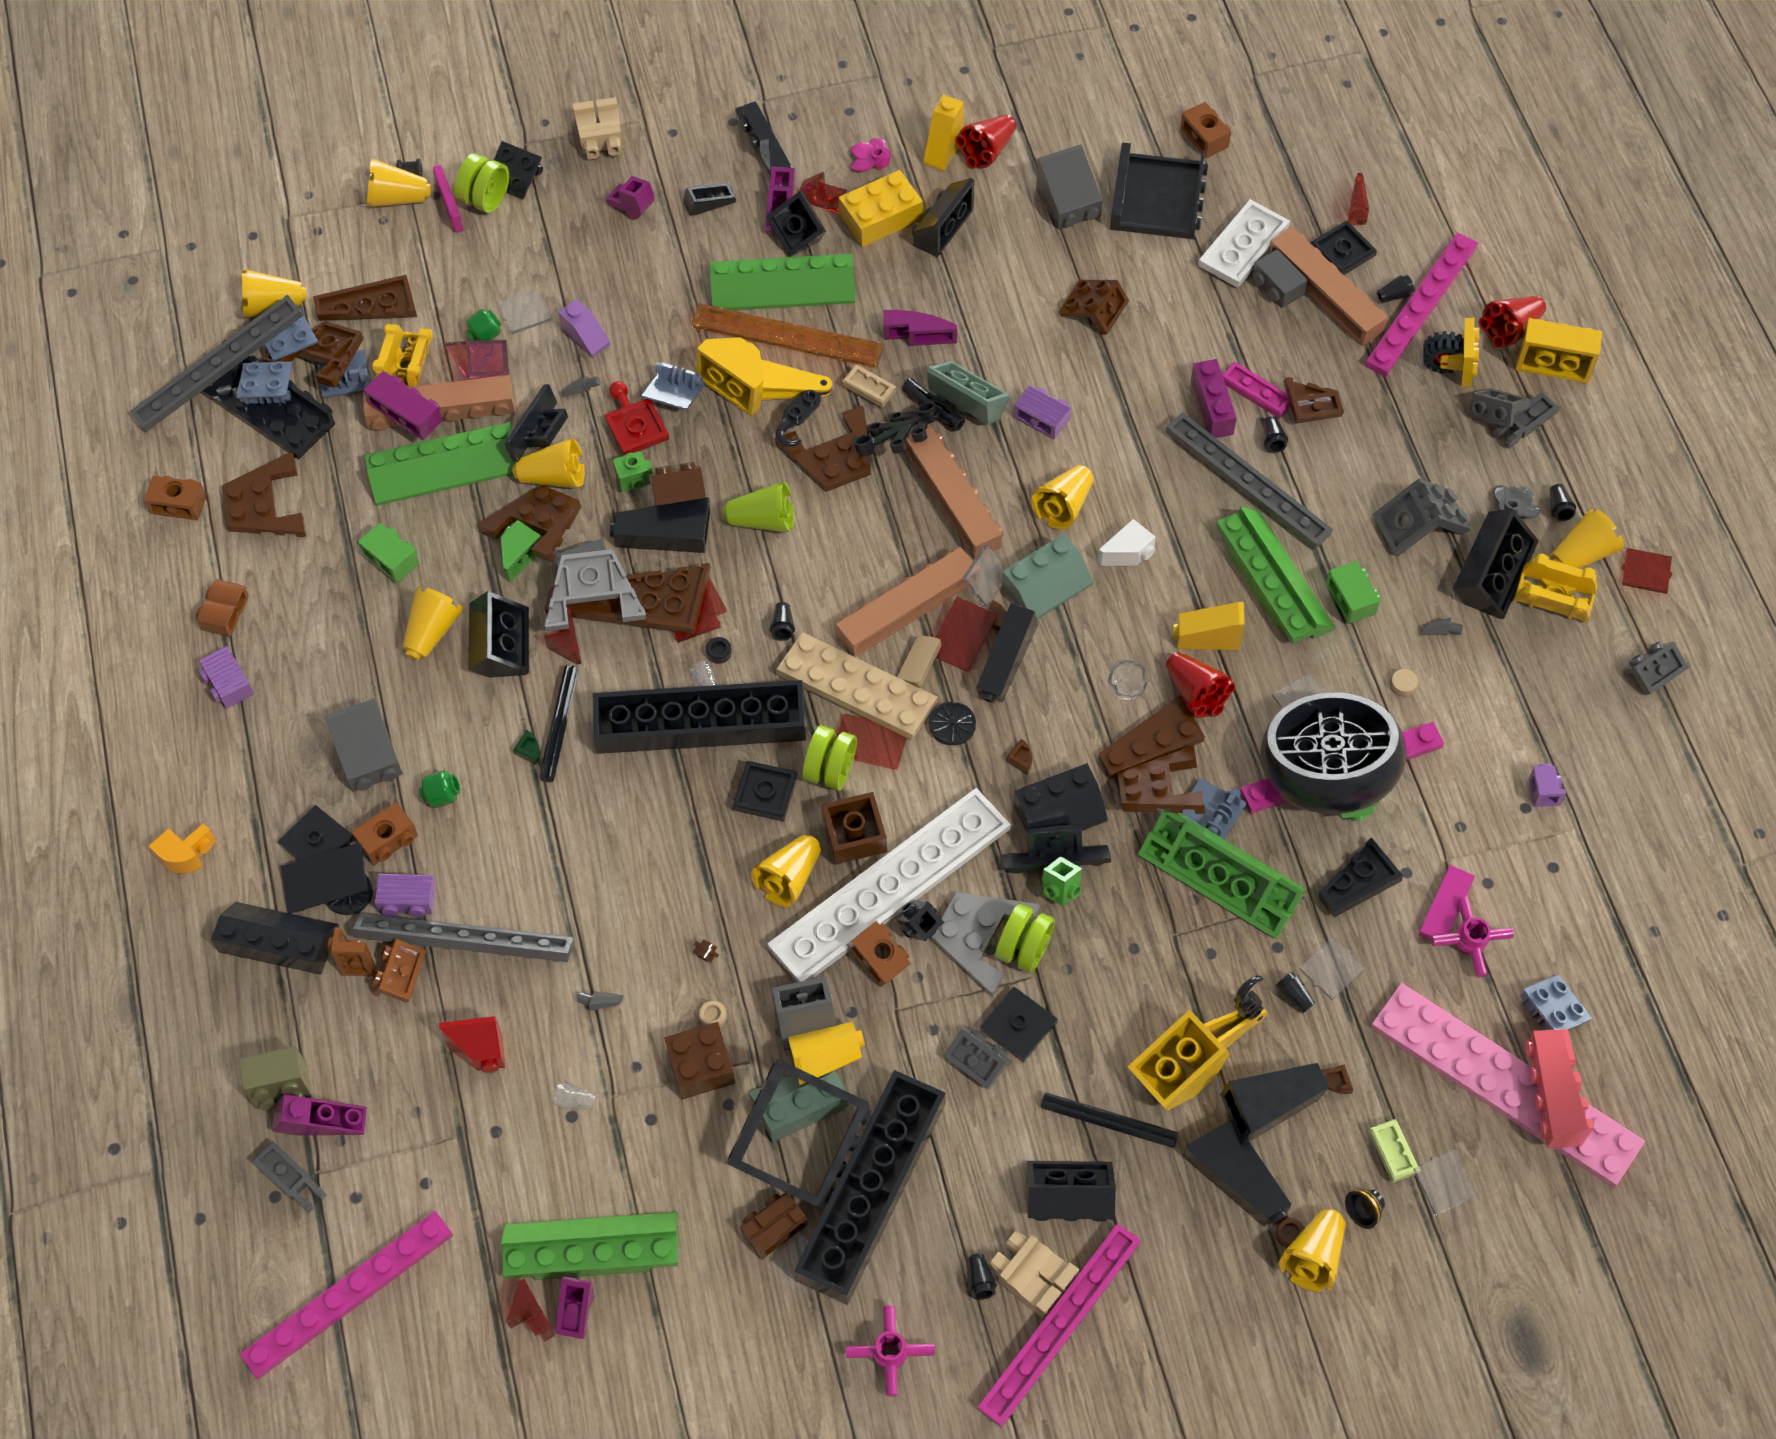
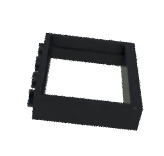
M775 1058L726 1163L814 1206L822 1208L824 1203H828L834 1191L832 1185L835 1178L841 1177L847 1165L844 1159L848 1150L853 1152L860 1136L856 1135L860 1125L865 1126L871 1115L872 1110L868 1109L870 1102ZM784 1072L858 1106L816 1196L742 1161Z

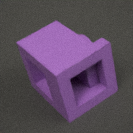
M1540 764L1533 768L1529 776V784L1534 807L1560 806L1566 791L1562 789V779L1560 775H1557L1555 765Z

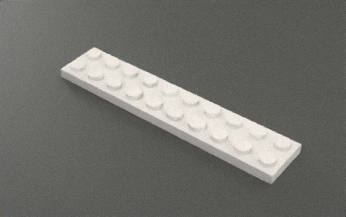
M975 788L767 943L768 949L797 982L812 980L849 952L850 949L846 944L876 920L879 924H886L900 913L901 908L906 903L918 900L1009 831L1011 824Z

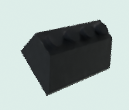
M1513 508L1487 513L1452 589L1466 606L1499 619L1505 618L1517 591L1522 570L1531 560L1539 542Z
M235 902L220 914L211 941L219 953L321 975L329 955V938L333 937L334 929L339 928V925Z

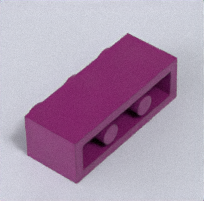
M1213 359L1193 363L1191 383L1207 432L1215 438L1234 435L1237 417L1218 360Z
M382 371L364 389L368 405L421 440H424L443 421L440 406L434 400L426 399L414 387L409 388L396 375L391 376Z

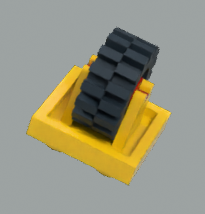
M1464 318L1463 334L1455 335V332L1452 331L1450 334H1447V331H1442L1440 335L1436 332L1434 337L1432 335L1428 336V340L1425 339L1423 344L1424 365L1428 369L1432 368L1434 372L1440 370V373H1445V370H1448L1449 373H1452L1453 370L1462 371V387H1472V377H1477L1479 328H1474L1475 318Z

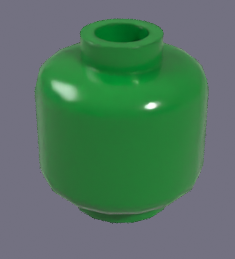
M480 309L466 320V325L469 329L465 332L473 343L478 340L481 344L485 345L500 334V326L502 324L491 309L489 311Z
M446 770L425 776L422 779V787L419 788L421 800L424 803L427 802L433 808H439L455 802L458 794L461 792L460 784L455 774H450Z

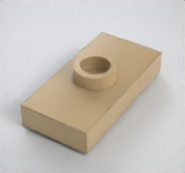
M857 364L842 381L844 387L882 408L896 392L895 385Z

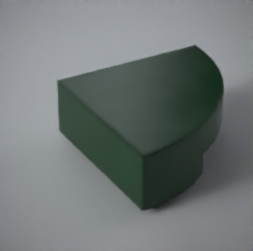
M526 730L514 747L513 753L534 765L538 763L540 748L535 736Z

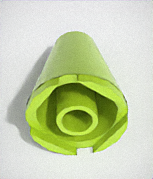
M780 482L727 501L726 506L723 507L724 520L728 521L731 526L791 532L790 529H793L794 505L789 503L787 497L792 495L788 484Z

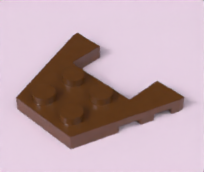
M324 321L312 329L319 343L276 361H273L270 354L263 358V362H292L299 356L325 364L326 366L315 376L318 383L335 388L364 338L361 331Z
M863 406L843 413V420L850 434L805 450L802 443L794 447H786L780 444L777 438H775V444L780 450L783 449L794 463L797 462L805 470V473L825 492L870 476V456H861L860 453L856 452L854 440L857 437L867 435ZM796 431L784 435L790 441L799 438Z
M293 452L222 485L226 523L229 532L261 534L262 531L275 532V535L285 536V533L296 534L297 537H306L302 513L277 517L272 481L298 476Z
M541 485L483 520L477 527L480 533L497 539L507 527L518 520L533 531L544 535L531 550L534 556L551 563L555 557L554 551L556 547L561 546L563 542L562 536L566 529H570L581 505L578 499Z
M1189 746L1118 772L1123 812L1157 813L1158 808L1172 809V813L1179 814L1183 813V809L1195 810V814H1206L1202 791L1179 795L1173 794L1170 772L1197 768L1194 746Z

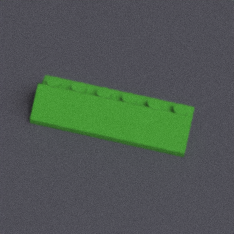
M852 254L710 262L713 312L855 303Z
M510 422L364 455L376 506L514 475L513 465L516 462L512 461L505 446V441L512 432Z
M1240 506L1238 513L1217 521L1216 527L1228 544L1227 551L1277 629L1282 628L1291 644L1309 636L1315 639L1335 630L1336 627L1260 511Z
M1163 809L1154 829L1149 832L1138 853L1142 858L1275 939L1278 938L1297 910L1296 907L1306 891V888L1185 815L1172 813V809Z
M667 1212L505 1224L501 1241L503 1247L504 1279L534 1277L535 1280L559 1279L563 1276L572 1278L651 1272V1268L679 1266L678 1213Z

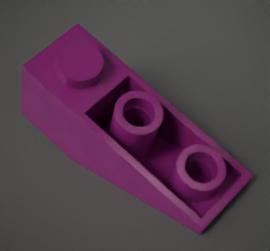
M284 1094L274 1107L272 1132L298 1136L364 1135L367 1107Z

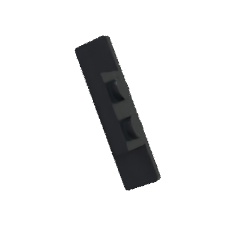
M757 102L737 107L735 110L742 129L745 133L747 132L753 149H756L769 175H771V167L791 168L788 158Z
M549 384L542 386L505 441L506 450L513 462H519L527 448L549 447L569 417L565 409H554L557 400Z
M1080 824L1027 829L1028 852L1001 856L1004 872L1014 874L1029 870L1043 871L1059 857L1066 859L1076 866H1100L1111 862V854L1107 845L1082 847V829Z

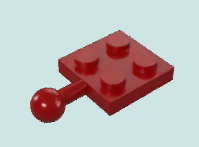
M616 381L610 385L609 395L612 399L619 402L621 409L606 414L605 420L623 456L670 440L669 433L651 400L644 399L631 405L627 398L628 388L625 383Z

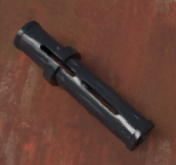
M908 378L904 382L902 391L909 394L920 404L934 402L939 407L941 414L937 417V420L944 421L954 431H959L963 427L965 418L953 411L950 404L940 401L914 381L913 378Z

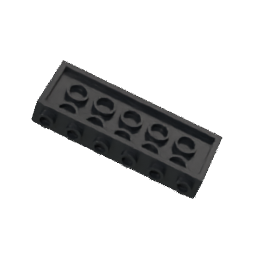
M254 355L248 356L200 392L286 452H293L298 460L335 425L332 409L326 403L316 401L308 391L298 389L290 379L287 391L291 393V400L286 401V403H274L272 398V403L268 404L266 397L264 404H260V402L250 404L241 402L240 398H237L243 363H261Z

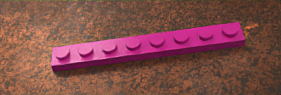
M1457 232L1368 357L1365 367L1387 377L1475 252L1479 242Z
M1433 722L1402 732L1407 749L1406 761L1441 749L1444 746V741ZM1267 779L1241 787L1240 789L1241 796L1247 802L1246 806L1250 814L1288 802L1272 788Z
M434 1211L240 1353L241 1357L254 1376L260 1379L453 1237L452 1232L439 1214Z
M1116 1224L980 1403L978 1410L999 1427H1003L1140 1245L1141 1240L1120 1224Z

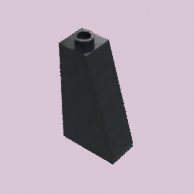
M709 497L616 513L615 523L611 522L610 537L614 538L616 548L705 553L711 514Z
M1010 603L976 686L981 699L990 703H995V700L1003 702L1037 630L1038 621L1035 611Z
M1313 1063L1229 1081L1220 1093V1096L1243 1145L1319 1101L1329 1086L1327 1077L1321 1071L1319 1064Z
M1231 1120L1185 1146L1183 1154L1185 1159L1262 1226L1265 1227L1270 1223L1277 1225L1281 1220L1288 1217L1287 1213L1291 1207V1202L1251 1143L1241 1144Z

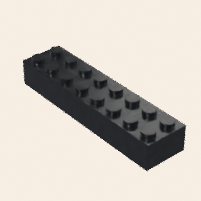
M802 680L593 693V740L597 754L806 741Z
M896 1070L893 1071L794 1270L796 1282L845 1305L849 1304L946 1104V1092Z

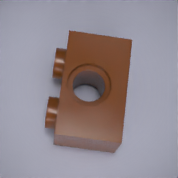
M1206 102L1182 112L1180 128L1201 153L1202 151L1205 152V158L1229 148L1231 130Z
M152 476L144 502L150 514L198 521L207 495L201 482L196 480L174 479L170 476Z
M397 802L351 832L356 843H361L363 853L373 866L379 862L386 861L391 857L392 853L401 847L410 845L418 836L413 822ZM386 833H392L387 838H381Z
M876 920L846 945L876 983L882 987L911 963L908 960L909 955L901 945L897 946L890 938L892 934L884 924H879ZM876 946H881L885 949V959H880L876 956Z

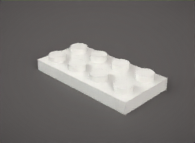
M1250 199L1199 259L1198 266L1238 288L1253 271L1255 262L1267 254L1270 240L1286 231L1290 221Z

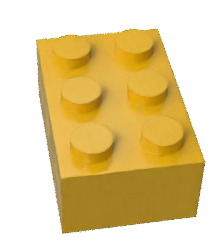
M898 170L840 196L839 215L861 247H864L923 219V201L901 170Z
M1529 318L1519 345L1515 370L1589 383L1600 355L1603 331Z

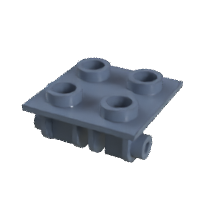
M302 316L267 342L264 347L267 348L273 361H276L319 342L305 316Z
M359 350L355 353L335 388L319 383L322 398L364 391L370 384L365 350ZM317 362L319 371L326 366L325 364Z
M243 363L237 398H240V401L245 402V404L259 402L264 404L265 397L268 404L272 403V398L274 403L290 401L291 393L287 390L293 363Z
M665 362L657 363L655 373L658 374L644 391L642 398L687 411L705 386L703 376H700L699 372H693L682 368L679 373L680 369L678 366H675L673 369V365L666 364Z
M1200 778L1192 792L1202 791L1206 814H1195V810L1183 809L1182 814L1225 840L1247 802L1241 800V792L1232 788L1231 791L1226 792Z
M1559 975L1524 988L1522 990L1523 993L1520 995L1523 999L1521 1001L1522 1004L1532 1013L1531 1016L1533 1018L1541 1015L1536 1022L1538 1025L1545 1022L1541 1026L1543 1030H1569L1592 1020L1584 1006L1577 1000Z

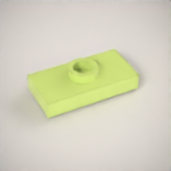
M1396 1119L1369 1129L1368 1132L1392 1183L1419 1173L1420 1169Z

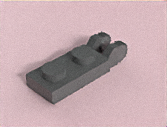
M1541 392L1530 400L1529 409L1519 411V414L1514 415L1512 427L1500 425L1496 428L1494 435L1500 438L1512 428L1515 432L1505 441V445L1511 448L1521 438H1525L1556 415L1560 407Z
M273 1141L251 1161L291 1200L294 1199L308 1213L314 1208L306 1198L299 1194L306 1186L321 1200L327 1196L313 1182L312 1177Z

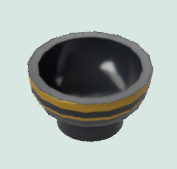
M1356 1189L1349 1192L1345 1197V1207L1350 1218L1358 1226L1371 1229L1381 1220L1385 1201L1376 1190Z

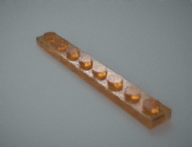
M699 303L692 321L693 328L874 368L878 367L884 349L883 343Z

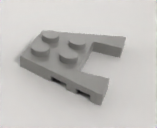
M613 549L561 555L555 588L550 600L548 616L545 620L546 631L569 629L566 605L620 598L623 622L646 619L645 610L641 606L634 589L631 587Z
M956 892L942 917L944 923L932 936V942L956 964L958 963L968 973L970 978L975 982L977 981L985 989L988 995L993 997L1004 978V972L981 962L984 953L1004 918L1009 919L1019 903L1033 908V921L1037 917L1041 905Z

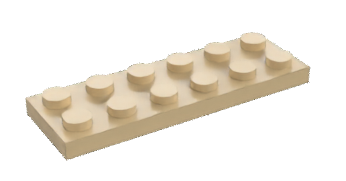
M803 632L777 668L778 676L789 681L802 680L803 688L910 740L914 739L937 703V696Z

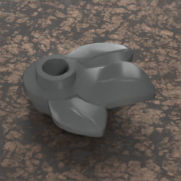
M1499 485L1494 492V499L1499 503L1498 510L1513 508L1520 517L1529 519L1537 517L1541 512L1539 507L1531 504L1534 494L1527 487L1520 486L1510 490L1503 485Z

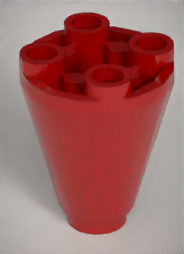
M1001 115L978 121L962 128L959 135L956 136L955 142L970 168H987L996 161L1013 136L1017 125L1014 118L1010 115Z
M1539 296L1494 300L1485 306L1478 323L1495 347L1499 349L1510 347L1523 337L1529 318L1540 319L1546 311V303Z
M1180 652L1172 654L1166 662L1168 673L1191 714L1195 717L1203 718L1210 715L1216 717L1223 712L1225 702L1236 688L1235 683L1227 674Z

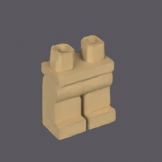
M616 97L596 100L599 123L596 121L593 101L572 104L582 153L586 154L589 160L599 157L600 151L608 150V154L611 156L620 155L621 148L624 147Z
M1015 1231L1006 1242V1246L1016 1253L1014 1258L1010 1261L998 1252L991 1260L989 1267L999 1276V1284L1004 1288L1006 1287L1015 1297L1044 1320L1058 1302L1060 1296L1062 1297L1078 1276L1079 1269L1072 1263L1068 1264L1054 1254L1047 1246L1038 1242L1039 1240L1033 1235L1028 1239L1026 1236Z

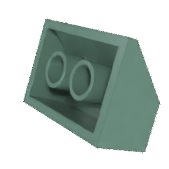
M951 360L928 367L926 371L928 388L936 393L937 398L955 404L956 409L972 414L982 424L988 425L1000 420L1010 394Z
M1062 534L1003 571L1002 588L1016 605L1035 611L1037 620L1093 585V580L1079 550L1065 534Z
M835 1070L818 1077L845 1090ZM789 1074L780 1079L761 1120L772 1143L849 1108V1102L812 1084L804 1083L799 1085L798 1078ZM761 1088L749 1093L753 1104Z

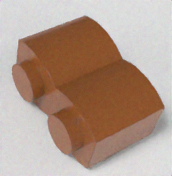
M216 579L212 586L210 585L207 588L206 601L196 612V621L200 629L230 637L249 597L245 585Z

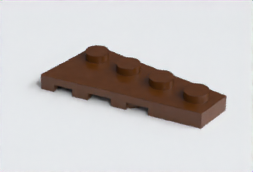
M407 274L313 296L319 320L417 317Z
M1180 695L1101 751L1098 759L1109 779L1118 776V772L1204 742L1205 736Z

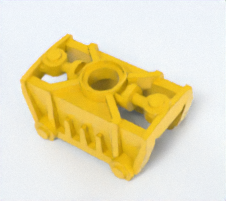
M386 324L384 327L386 336L378 360H375L372 364L376 377L382 371H385L391 376L396 375L399 377L403 384L407 382L408 387L419 385L426 356L429 355V346L433 342L432 330L420 328L419 333L403 332L399 325ZM403 338L408 339L410 346L405 349L404 353L400 349ZM405 361H411L408 368H402L401 364Z
M1538 554L1524 566L1514 602H1523L1529 604V607L1532 608L1533 606L1566 615L1569 619L1573 617L1587 623L1598 588L1596 571L1587 567L1579 569L1549 560V557L1545 554ZM1524 577L1537 579L1541 585H1534L1530 581L1524 580ZM1581 592L1591 595V598H1574V595L1571 594Z

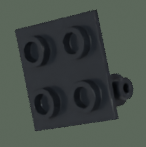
M501 141L494 161L508 167L509 183L506 193L524 200L533 177L537 174L541 175L543 172V166H540L542 157Z

